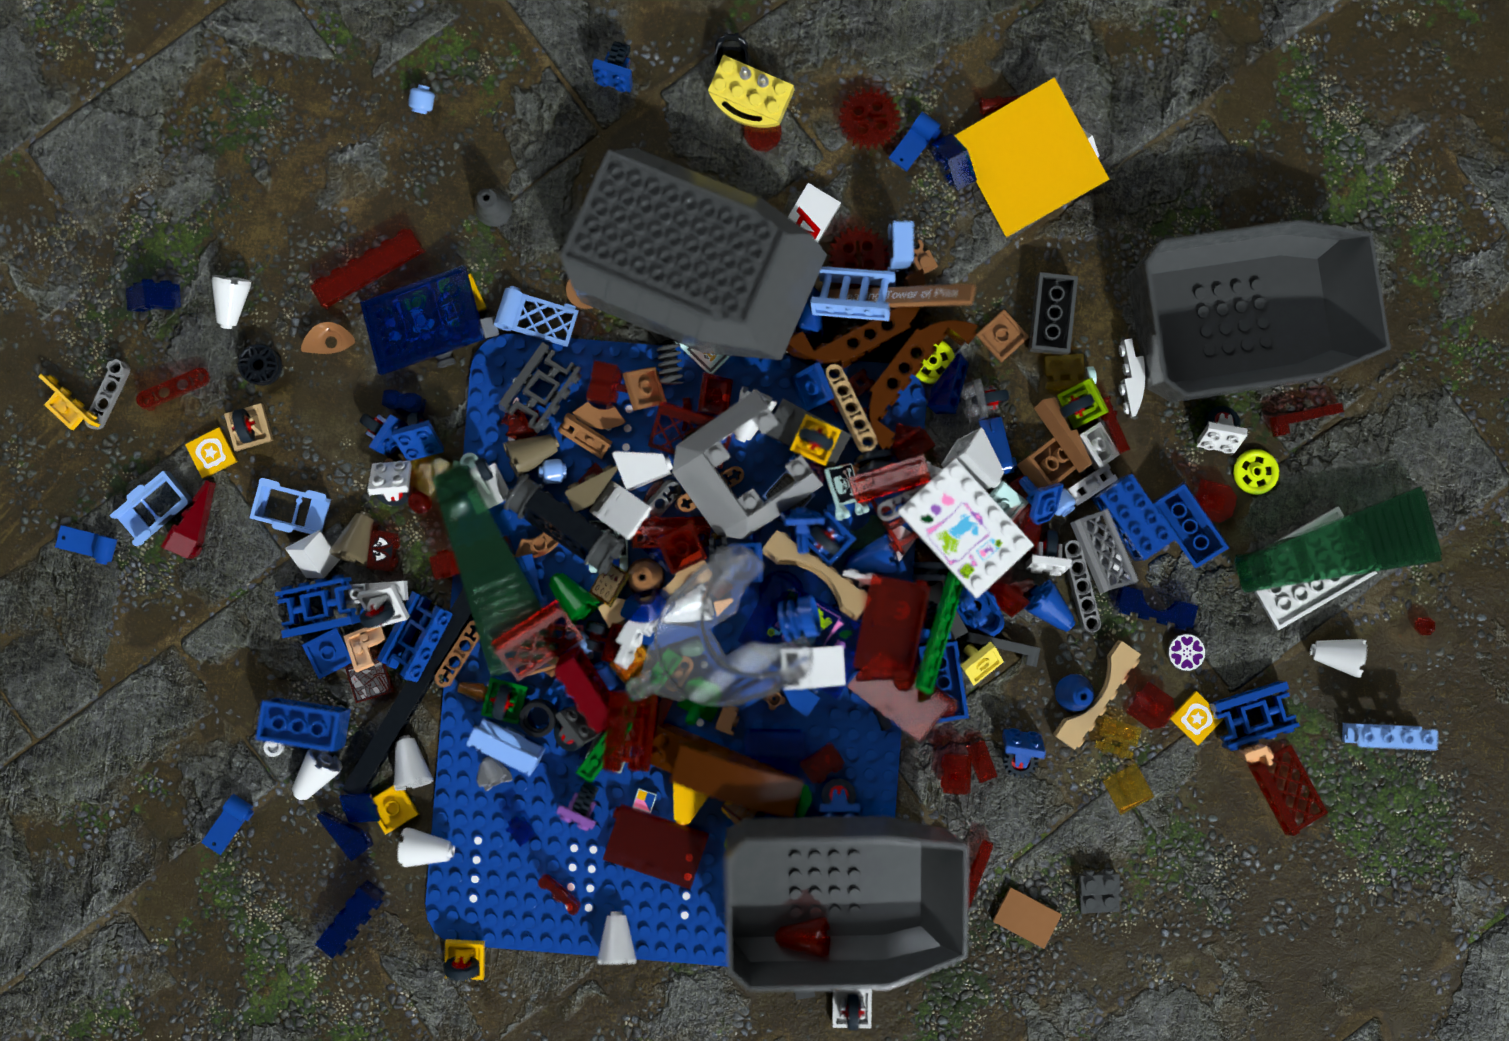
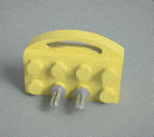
M723 55L708 89L715 105L726 116L740 124L758 128L779 126L795 91L794 85ZM726 102L742 113L759 116L762 120L751 121L738 117L722 106V103Z

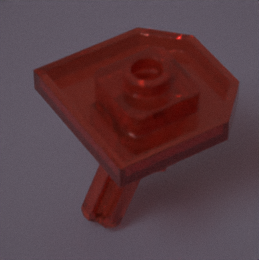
M1201 479L1196 498L1210 519L1221 523L1233 516L1237 496L1230 485Z
M1026 578L1019 583L1016 581L1010 585L995 581L987 590L994 594L1000 609L1012 618L1029 604L1030 601L1022 595L1024 592L1034 588L1035 585L1034 580L1031 578Z
M1149 681L1139 693H1135V700L1126 711L1127 714L1150 730L1164 728L1176 712L1173 698Z

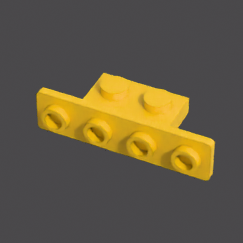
M44 374L38 376L55 392L44 405L69 429L74 430L83 419L95 427L101 425L96 420L97 416L89 410L86 411L83 408L85 405L76 398L73 399L70 396L72 393L63 386L60 387L58 385L59 381L54 376H46Z

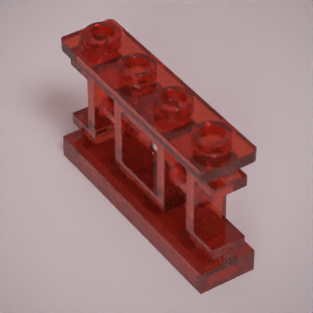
M636 691L635 701H629L630 692H610L603 770L614 773L622 772L623 762H628V770L650 771L658 693ZM626 706H628L627 716L625 717ZM627 722H632L631 740H625Z

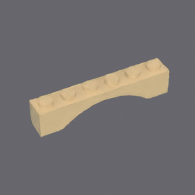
M776 530L763 547V555L777 565L798 566L816 574L832 590L840 611L856 622L872 599L869 597V594L863 589L859 590L850 579L841 577L835 568L823 564L818 556L811 555L810 553L799 554L797 552V544L790 540V536L785 532Z
M698 552L683 560L673 580L657 593L640 599L614 598L609 605L605 603L599 606L598 609L608 627L614 626L616 629L625 624L623 620L632 617L641 606L656 595L661 596L667 601L675 597L674 592L679 589L683 592L692 586V582L696 580L702 582L709 578L708 574L711 573V570L702 553Z
M1117 640L1107 655V674L1104 685L1096 699L1085 710L1071 717L1064 718L1052 735L1073 749L1079 748L1085 741V734L1088 731H1092L1095 727L1097 717L1102 716L1106 711L1108 701L1113 700L1117 695L1119 685L1124 684L1128 679L1130 669H1134L1138 665L1141 654L1123 641Z

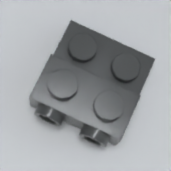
M1103 869L1102 872L1096 873L1095 870H1083V873H1078L1081 914L1120 912V878L1114 869Z

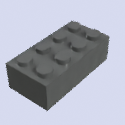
M1043 272L1036 276L1028 352L1063 356L1070 353L1078 276Z
M782 399L774 414L779 424L767 431L765 435L791 448L806 414L833 427L836 426ZM841 430L825 466L826 468H833L836 465L851 437L849 433Z

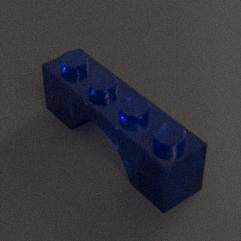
M1127 586L1119 587L1114 608L1119 609L1121 614L1130 616L1132 612L1138 614L1137 618L1148 621L1149 617L1157 619L1156 623L1166 626L1168 622L1175 624L1174 628L1185 631L1186 628H1193L1199 607L1182 601H1174L1169 608L1157 611L1145 602L1142 590Z

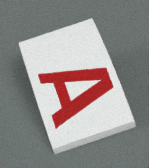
M808 183L788 218L808 231L819 242L839 209L841 202Z

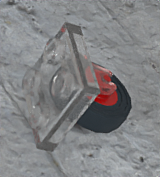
M976 379L962 385L961 394L966 402L965 415L969 418V423L987 418V411L998 409L999 403L1009 400L1008 390L996 391L995 386L983 387L981 379Z

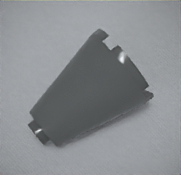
M483 189L477 195L474 209L477 218L483 224L490 227H499L509 220L513 206L510 197L502 190Z

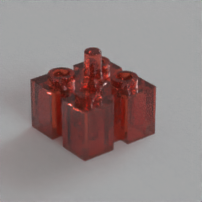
M594 360L592 377L586 397L590 403L613 407V403H617L619 392L617 391L628 393L626 385L621 384L623 373H621L618 365Z

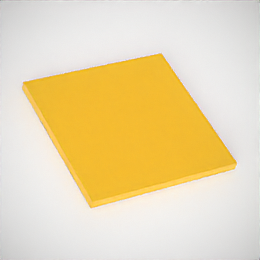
M1055 77L952 137L1006 238L1109 180Z

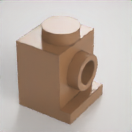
M731 704L723 706L715 729L733 736L734 730L731 728L732 726H737L740 716H737L739 708Z

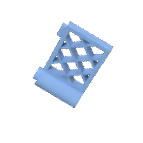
M515 286L505 288L494 321L496 327L506 331L513 330L568 347L579 312L575 310L576 306L566 303L562 306L523 294ZM525 302H533L536 309L527 313L524 307ZM546 307L552 308L555 314L546 318L542 309ZM539 311L543 320L534 324L530 315ZM564 313L572 314V320L564 324L560 315ZM527 317L531 326L527 328L518 327L519 321ZM557 317L561 326L552 330L548 321ZM545 323L549 332L541 334L536 327ZM564 329L567 334L566 340L558 339L555 332Z

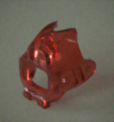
M518 408L512 416L506 412L501 421V424L509 426L505 436L515 440L530 438L538 434L533 428L528 427L525 413ZM532 409L534 412H536L537 414H539V411H538V410Z

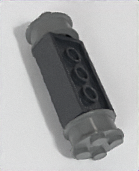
M522 474L518 478L515 488H511L506 493L505 499L507 500L504 504V509H510L518 514V519L524 518L530 524L583 559L585 565L590 564L599 570V575L602 573L607 574L612 567L611 563L614 558L618 559L623 553L624 539L619 540L610 534V529L603 533L598 525L590 524L582 514L574 513L566 503L558 502L550 492L543 491L545 486L543 483L538 484L533 481L530 474Z

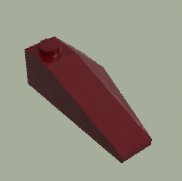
M205 481L192 500L193 506L184 510L181 514L183 516L182 521L178 526L173 525L161 545L162 548L188 559H194V557L200 554L215 490V482Z

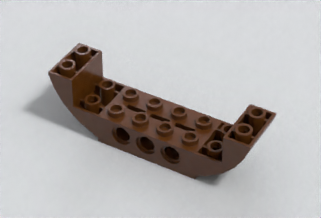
M914 269L907 273L902 287L925 286L923 269L919 271ZM920 306L898 307L896 309L891 307L889 321L869 319L866 321L867 324L862 327L857 325L849 330L850 333L834 337L832 339L833 342L827 345L826 343L820 344L815 348L816 351H813L803 331L800 333L794 332L786 351L794 358L811 366L820 362L822 368L838 364L844 369L907 336ZM852 344L855 348H850L848 345Z
M952 320L935 323L922 330L917 328L868 392L870 399L867 407V419L877 438L876 447L878 450H888L895 441L893 439L895 433L879 422L888 412L886 407L888 404L892 406L900 396L898 394L900 389L902 391L906 389L912 381L909 378L911 374L915 376L923 367L922 360L925 359L927 361L936 350L933 346L935 344L939 346L946 335L960 346H963L965 343L969 344L978 333L975 331L978 325L966 321ZM911 351L917 352L919 357L914 358L911 355ZM899 367H905L907 373H901ZM888 381H891L895 384L894 389H891L887 386Z

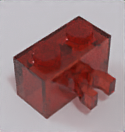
M950 752L944 754L941 760V767L944 769V776L941 777L943 793L961 795L971 793L972 754Z

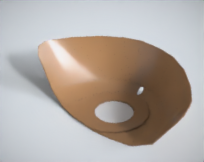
M323 322L315 325L308 332L302 342L301 351L318 354L336 353L352 346L355 343V339L341 325L334 322ZM330 336L337 339V345L334 348H328L325 344L326 339Z

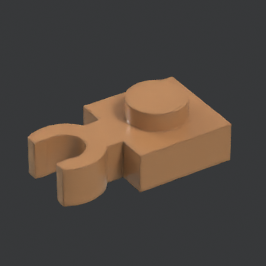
M918 240L919 249H914L916 257H914L913 263L917 271L923 269L924 274L936 269L938 265L930 250L924 252L923 242Z

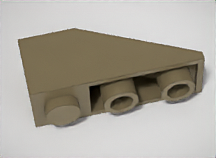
M609 465L602 469L603 473L597 476L595 473L585 478V482L581 484L576 482L568 486L569 490L565 491L575 513H579L594 505L619 471L617 466Z

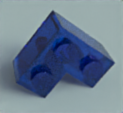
M952 133L931 143L934 150L932 156L936 162H940L942 169L946 172L944 178L949 186L952 185L958 191L977 180L968 150Z
M143 279L141 282L133 283V286L126 288L127 311L148 312L153 309L174 310L180 308V284H172V281L169 280L155 283L153 279Z

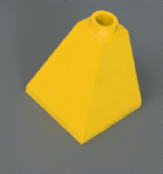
M673 783L674 820L680 825L690 824L708 796Z

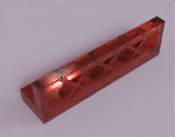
M924 455L849 478L857 504L932 480Z
M704 517L646 518L632 536V548L709 546L711 526ZM698 534H705L704 540H695L694 537ZM638 535H646L648 537L645 541H637ZM660 535L667 536V538L663 541L656 540V538ZM678 535L686 536L682 541L675 539Z

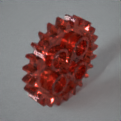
M870 87L867 93L864 88H862L861 94L855 91V97L849 95V102H843L845 108H840V112L844 114L840 115L838 119L844 121L839 124V128H845L842 131V135L848 134L846 141L852 139V146L859 143L860 150L863 145H866L867 151H869L870 146L877 150L878 144L884 147V141L890 143V136L895 137L896 133L894 130H899L900 127L895 124L901 121V118L896 117L900 114V110H894L898 104H891L893 97L887 99V92L880 95L879 88L876 93H873L872 87ZM878 104L882 109L874 111L872 106ZM859 108L863 111V114L855 115L853 110ZM867 116H870V118L873 119L872 122H869V120L866 119ZM883 123L886 128L880 130L876 127V124ZM859 127H865L867 129V133L861 134L858 132L857 129Z
M855 226L854 231L851 232L848 227L847 234L841 231V238L834 237L836 244H830V247L834 250L828 251V254L833 257L828 258L827 261L833 263L830 267L845 268V265L850 263L855 266V269H858V260L854 258L857 253L855 241H858L859 255L862 257L860 261L861 269L867 270L864 267V263L871 262L874 265L872 270L886 271L887 268L883 264H889V260L885 259V257H888L890 253L884 252V250L888 248V245H882L884 238L877 239L878 232L874 235L871 234L872 228L865 232V226L862 227L861 231H858L857 226ZM869 243L872 246V250L865 251L862 245ZM851 245L853 251L846 253L843 250V246Z

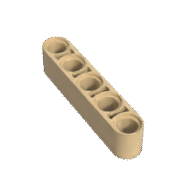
M832 364L827 367L825 376L834 395V401L858 450L863 454L872 452L877 443L874 431L843 369L838 364ZM836 373L839 377L832 378L829 374ZM843 389L847 394L840 395L837 391ZM852 406L855 411L849 412L846 410V407ZM861 423L864 428L857 429L854 424ZM869 440L872 445L865 446L862 441Z

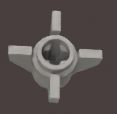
M491 756L482 759L477 775L479 787L484 786L485 791H489L493 786L513 780L511 772L499 760Z

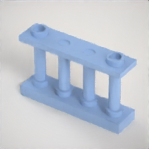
M822 266L819 272V279L823 282L820 297L811 298L812 315L889 321L890 308L889 303H885L888 287H896L895 272ZM831 282L842 283L839 299L828 298ZM850 284H861L858 300H847ZM869 285L880 286L877 302L866 301Z

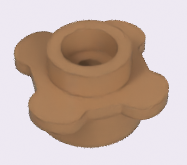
M779 688L763 697V700L769 704L770 710H775L777 706L784 704L786 701L785 697L781 696Z

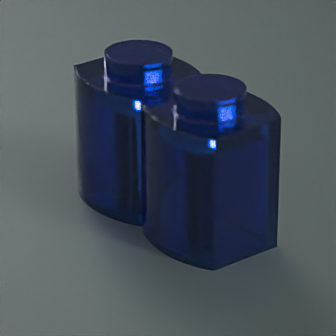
M385 390L383 392L382 405L394 411L405 410L409 413H424L426 399L415 393L403 394L396 390Z

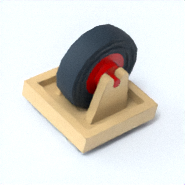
M262 403L224 414L234 451L274 441Z

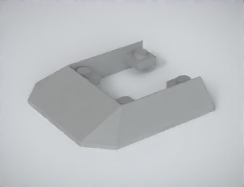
M757 389L677 444L672 469L673 475L714 532L720 536L743 540L781 515V512L788 510L823 486V483L814 470L811 469L802 454L785 465L795 481L765 502H763L754 488L737 498L715 467L731 457L721 443V440L750 420H753L762 434L779 424Z

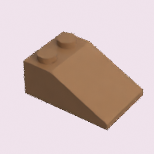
M1054 437L1017 464L1023 475L1028 476L1037 488L1058 483L1076 469Z

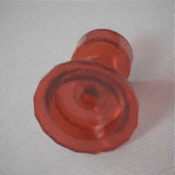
M418 491L408 498V504L415 513L424 514L431 509L432 498L428 493Z

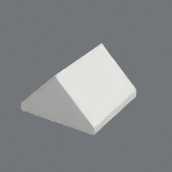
M1101 422L1079 434L1094 470L1103 467L1120 455Z
M320 530L285 548L306 578H325L340 561V559L331 555L332 553H329L332 546Z

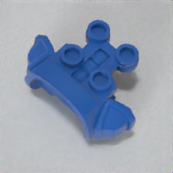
M963 586L957 612L965 627L970 630L978 629L990 636L1000 633L1004 627V616L994 594L989 590H985L978 598H975ZM973 601L980 602L981 609L979 611Z

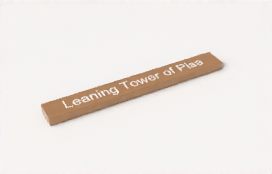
M974 284L888 287L885 303H889V307L970 305L973 303L976 287ZM868 288L866 301L877 302L880 288ZM841 289L829 290L828 298L839 299ZM849 289L847 300H858L860 289Z

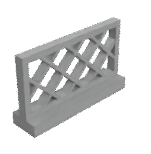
M1108 509L1084 516L1070 523L1077 541L1082 546L1085 560L1100 594L1138 582ZM1102 515L1106 521V525L1100 522ZM1099 528L1104 531L1103 536L1098 533ZM1109 535L1112 536L1114 540L1113 543L1108 540ZM1106 546L1112 549L1111 554L1106 551ZM1116 553L1120 554L1121 561L1115 558ZM1114 564L1119 566V572L1113 569ZM1124 571L1128 573L1130 580L1123 576Z

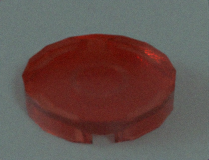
M752 116L749 120L761 121L762 117ZM745 125L744 137L748 146L759 152H767L774 149L782 136L781 125L767 128Z

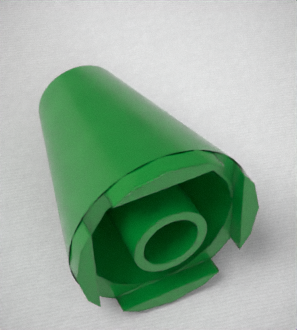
M556 573L550 578L549 586L569 626L578 625L576 621L579 619L586 620L597 610V604H600V601L565 573Z

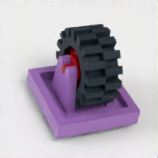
M584 782L579 794H574L569 807L559 806L557 813L560 814L559 818L568 823L573 820L578 823L577 827L588 831L589 828L593 829L597 821L591 819L590 816L597 803L594 799L599 788Z

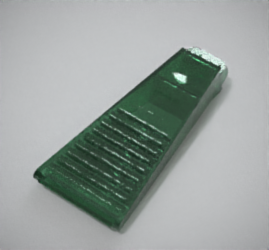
M459 465L436 474L432 478V484L440 504L490 675L494 676L497 674L499 676L558 652L564 646L479 491L470 468L466 465Z
M1419 486L1264 547L1235 555V566L1242 590L1245 593H1251L1274 587L1442 561V552L1425 491L1422 490V486Z

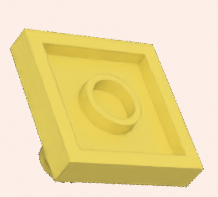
M991 641L979 651L971 643L964 648V653L969 656V659L960 666L969 681L976 685L1004 661Z

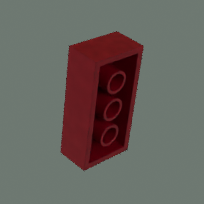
M578 645L560 655L554 667V675L558 681H562L567 695L574 699L577 710L586 717L588 726L594 729L597 734L615 724L621 706L581 646Z

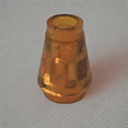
M461 681L458 686V693L477 702L484 701L488 686H485L484 683Z

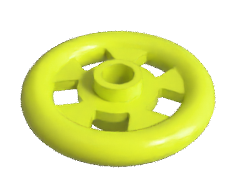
M944 341L939 346L937 344L934 345L936 346V352L934 351L929 359L931 357L936 359L935 364H931L929 359L927 361L923 359V362H921L924 364L923 367L931 370L929 375L924 374L921 371L922 367L915 375L919 380L929 384L943 382L952 374L956 362L955 354L952 348ZM912 351L911 355L914 358H918V353ZM943 352L947 355L948 360L942 361L940 354ZM942 366L945 371L939 375L936 370Z
M1251 449L1238 457L1234 464L1233 475L1235 482L1243 491L1259 495L1270 491L1275 486L1279 478V466L1276 459L1270 453L1261 449ZM1256 457L1263 458V463L1255 462ZM1245 461L1250 463L1247 470L1242 468ZM1265 467H1271V475H1266ZM1256 468L1260 471L1259 475L1254 473ZM1246 475L1252 480L1249 484L1243 480V477ZM1264 479L1265 485L1258 487L1257 481Z

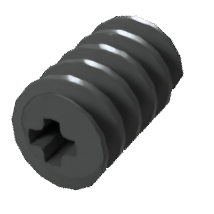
M680 344L662 345V347L657 349V353L662 354L657 357L659 361H662V363L658 364V368L664 369L658 372L659 376L664 377L659 380V383L665 385L684 383L678 381L683 375L677 373V371L682 369V367L677 366V363L682 362V359L676 358L681 352L675 350V348L681 346Z

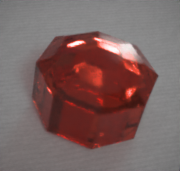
M1419 617L1414 622L1415 631L1419 635H1431L1435 631V622L1429 617Z

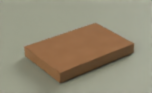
M1009 887L992 921L1044 949L1062 914Z

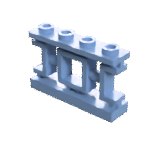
M1343 723L1342 742L1357 743L1359 747L1437 750V730H1425L1421 726L1360 723Z

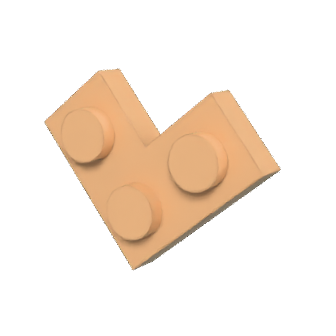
M383 626L362 628L343 636L354 671L359 672L375 665L369 648L387 640Z

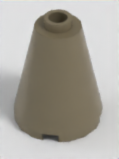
M550 434L507 441L503 443L506 456L509 457V463L515 475L519 478L522 474L526 475L544 460L558 452L559 443L555 436L552 437Z
M363 511L360 514L356 513L333 544L329 553L345 562L357 561V566L366 567L374 520L371 518L372 515Z

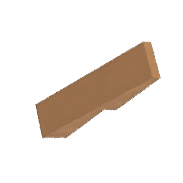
M1055 397L1042 400L1034 408L1078 472H1083L1092 462L1077 429L1070 431Z

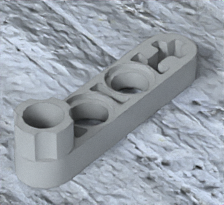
M114 359L107 363L106 368L108 372L89 411L97 416V420L101 425L95 427L85 421L87 427L95 430L104 427L130 374V366L124 361ZM112 376L119 377L120 380L112 378ZM114 381L116 389L110 392L107 388L108 383ZM103 398L108 401V406L105 409H101L99 406V402ZM97 410V411L104 412V413H103V415H102V414H99V413H97V412H95V411Z

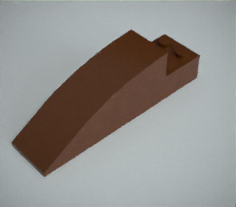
M669 723L657 727L647 763L672 773L670 782L729 803L793 818L805 782V780Z

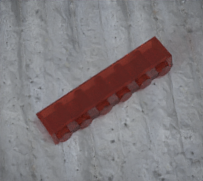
M403 229L393 239L389 238L382 241L379 247L366 250L360 258H353L347 262L346 266L333 269L327 277L316 279L310 287L321 306L327 309L425 251L411 229Z

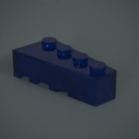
M366 880L356 889L355 894L346 902V907L337 914L334 922L327 927L314 945L332 959L337 955L341 956L348 948L345 944L349 939L353 941L360 933L357 929L361 924L365 926L371 919L370 913L372 910L375 909L377 911L383 904L382 898L385 893L369 880Z

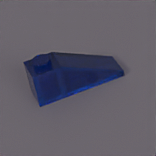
M957 354L931 388L927 406L935 414H956L969 365L961 354Z
M326 811L316 815L351 862L374 845L373 839L367 831L364 832L363 829Z

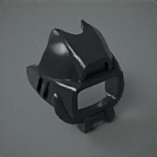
M724 32V36L715 42L714 66H719L723 55L748 65L747 41L740 37L739 33L728 34V32ZM726 41L740 43V47H723L722 45Z

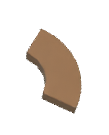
M589 401L572 412L582 423L597 429L615 428L626 422L615 406L610 409H599L594 407Z
M544 532L536 538H521L515 557L533 554V558L541 557L551 552L559 543Z

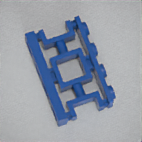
M344 574L332 576L333 580L327 581V578L315 580V584L310 585V582L299 583L298 588L286 586L281 587V591L275 592V596L279 597V600H277L278 604L287 603L290 621L282 623V627L284 626L285 630L281 631L282 638L360 623L359 615H355L356 608L347 609L344 590L352 589V585L349 584V581H352L351 577L344 578ZM341 583L340 587L334 588L336 598L331 599L329 590L321 591L322 587ZM307 592V594L299 595L301 601L299 606L296 605L295 597L287 598L289 594ZM321 595L324 614L313 616L309 598ZM337 605L339 615L347 613V617L327 621V617L334 616L332 606ZM299 613H303L304 622L312 621L313 623L293 628L294 624L300 623Z
M412 591L405 604L409 618L395 623L377 660L394 669H397L399 663H401L404 667L400 675L404 679L418 682L453 614L437 605L432 612L429 611L428 608L432 600ZM417 629H420L422 632L415 646H413L410 642Z
M1277 681L1209 703L1211 711L1214 712L1213 716L1215 719L1224 717L1229 733L1220 737L1221 741H1223L1221 744L1222 748L1235 751L1240 749L1243 744L1254 745L1259 743V739H1272L1281 732L1283 734L1295 731L1294 728L1300 726L1299 722H1296V715H1286L1281 699L1290 696L1289 692H1287L1289 687L1286 681ZM1279 692V694L1272 696L1275 704L1273 707L1268 708L1266 700H1257ZM1244 704L1236 707L1239 718L1232 720L1230 711L1221 712L1222 710ZM1260 706L1264 723L1250 727L1245 710ZM1278 714L1279 721L1287 723L1272 727L1271 715ZM1242 725L1244 733L1250 735L1237 738L1235 727Z

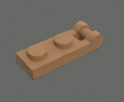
M567 413L563 419L564 422L558 427V431L602 459L612 441L577 420L573 414Z

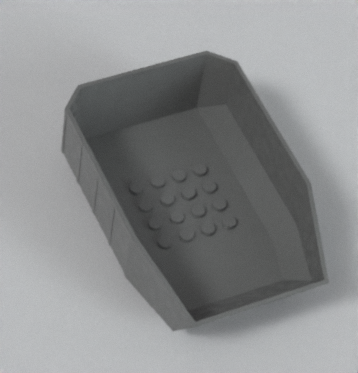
M639 148L607 151L560 258L574 291L580 301L586 305L702 353L782 360L827 254L808 231L764 199L642 151Z
M1297 220L1162 240L1149 250L1128 276L1140 356L1144 357L1145 389L1172 403L1300 383L1304 384L1328 376L1391 349L1373 234L1369 232Z
M889 816L745 818L730 828H726L728 974L748 991L890 989L967 958L969 846L944 828Z

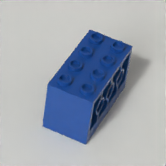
M1132 474L1120 477L1117 481L1091 497L1099 511L1109 510L1123 546L1134 561H1145L1177 539Z
M277 697L263 700L256 740L334 752L345 747L351 709Z

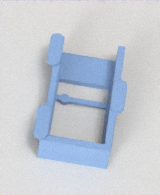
M893 222L892 227L891 224L888 226V240H893V258H891L890 267H887L886 271L895 272V274H907L911 263L914 261L913 222Z
M162 471L145 486L138 485L126 497L127 501L116 509L110 517L118 519L133 536V545L139 546L188 504L192 503L193 499L170 472ZM167 481L181 500L160 517L156 515L144 499ZM140 502L155 517L156 522L150 527L134 509Z
M261 478L250 518L270 523L274 529L289 533L293 530L308 534L318 530L323 532L331 499H328L323 493L307 490L305 493L282 487L277 481ZM271 489L299 496L296 500L297 505L292 523L264 516ZM302 497L311 499L304 527L295 524L300 503H302Z
M483 718L479 727H474L466 744L469 747L475 746L477 750L482 749L481 752L525 774L528 772V776L538 766L546 749L526 739L523 733L508 726L504 728Z

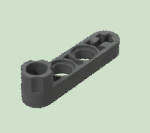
M674 479L666 480L646 502L652 508L649 512L651 518L648 522L642 521L641 525L643 527L639 526L637 533L631 536L629 540L633 544H642L645 541L646 532L680 495L681 485ZM670 486H673L675 488L673 492L670 491ZM660 498L663 499V505L656 508L655 501Z
M967 632V642L986 645L991 641L998 649L1022 654L1021 664L1037 667L1041 648Z

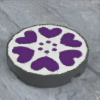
M1182 633L1170 640L1166 655L1174 668L1190 672L1198 669L1203 664L1206 658V648L1199 637L1193 634Z

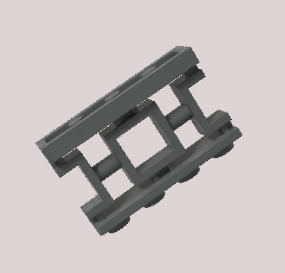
M543 342L499 402V409L505 413L508 412L511 416L517 408L530 416L532 419L529 421L528 427L533 428L536 433H539L541 429L543 431L546 429L550 422L548 419L551 414L555 415L561 406L559 403L562 399H567L571 392L570 387L573 383L577 384L582 376L580 374L581 367H576L572 362L567 369L553 362L552 359L555 356V351L550 350L549 346ZM545 356L547 357L544 360V364L551 368L547 375L540 370L536 371ZM572 372L571 376L568 378L564 386L558 392L561 384L554 380L557 373H560L561 375L567 378L569 374ZM538 378L553 387L545 400L530 391ZM524 386L526 387L523 390V394L530 398L526 405L517 400L514 402ZM537 403L546 409L548 404L551 403L537 423L539 414L532 410Z

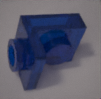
M516 816L508 822L509 826L505 829L507 833L510 832L519 847L537 835L524 816L520 819Z

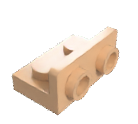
M1261 743L1254 745L1245 744L1240 749L1234 751L1237 757L1250 763L1260 761L1268 766L1273 765L1271 749Z

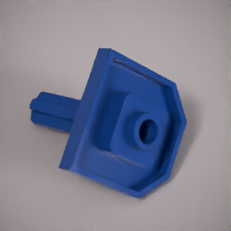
M1024 476L1019 480V484L1029 495L1026 499L1032 506L1029 515L1032 522L1039 525L1050 521L1058 509L1064 484L1058 482L1043 488H1037L1028 476Z
M797 507L796 510L781 512V519L785 525H794V536L797 537V552L799 554L808 553L810 524H824L825 518L819 511L808 510L805 507Z

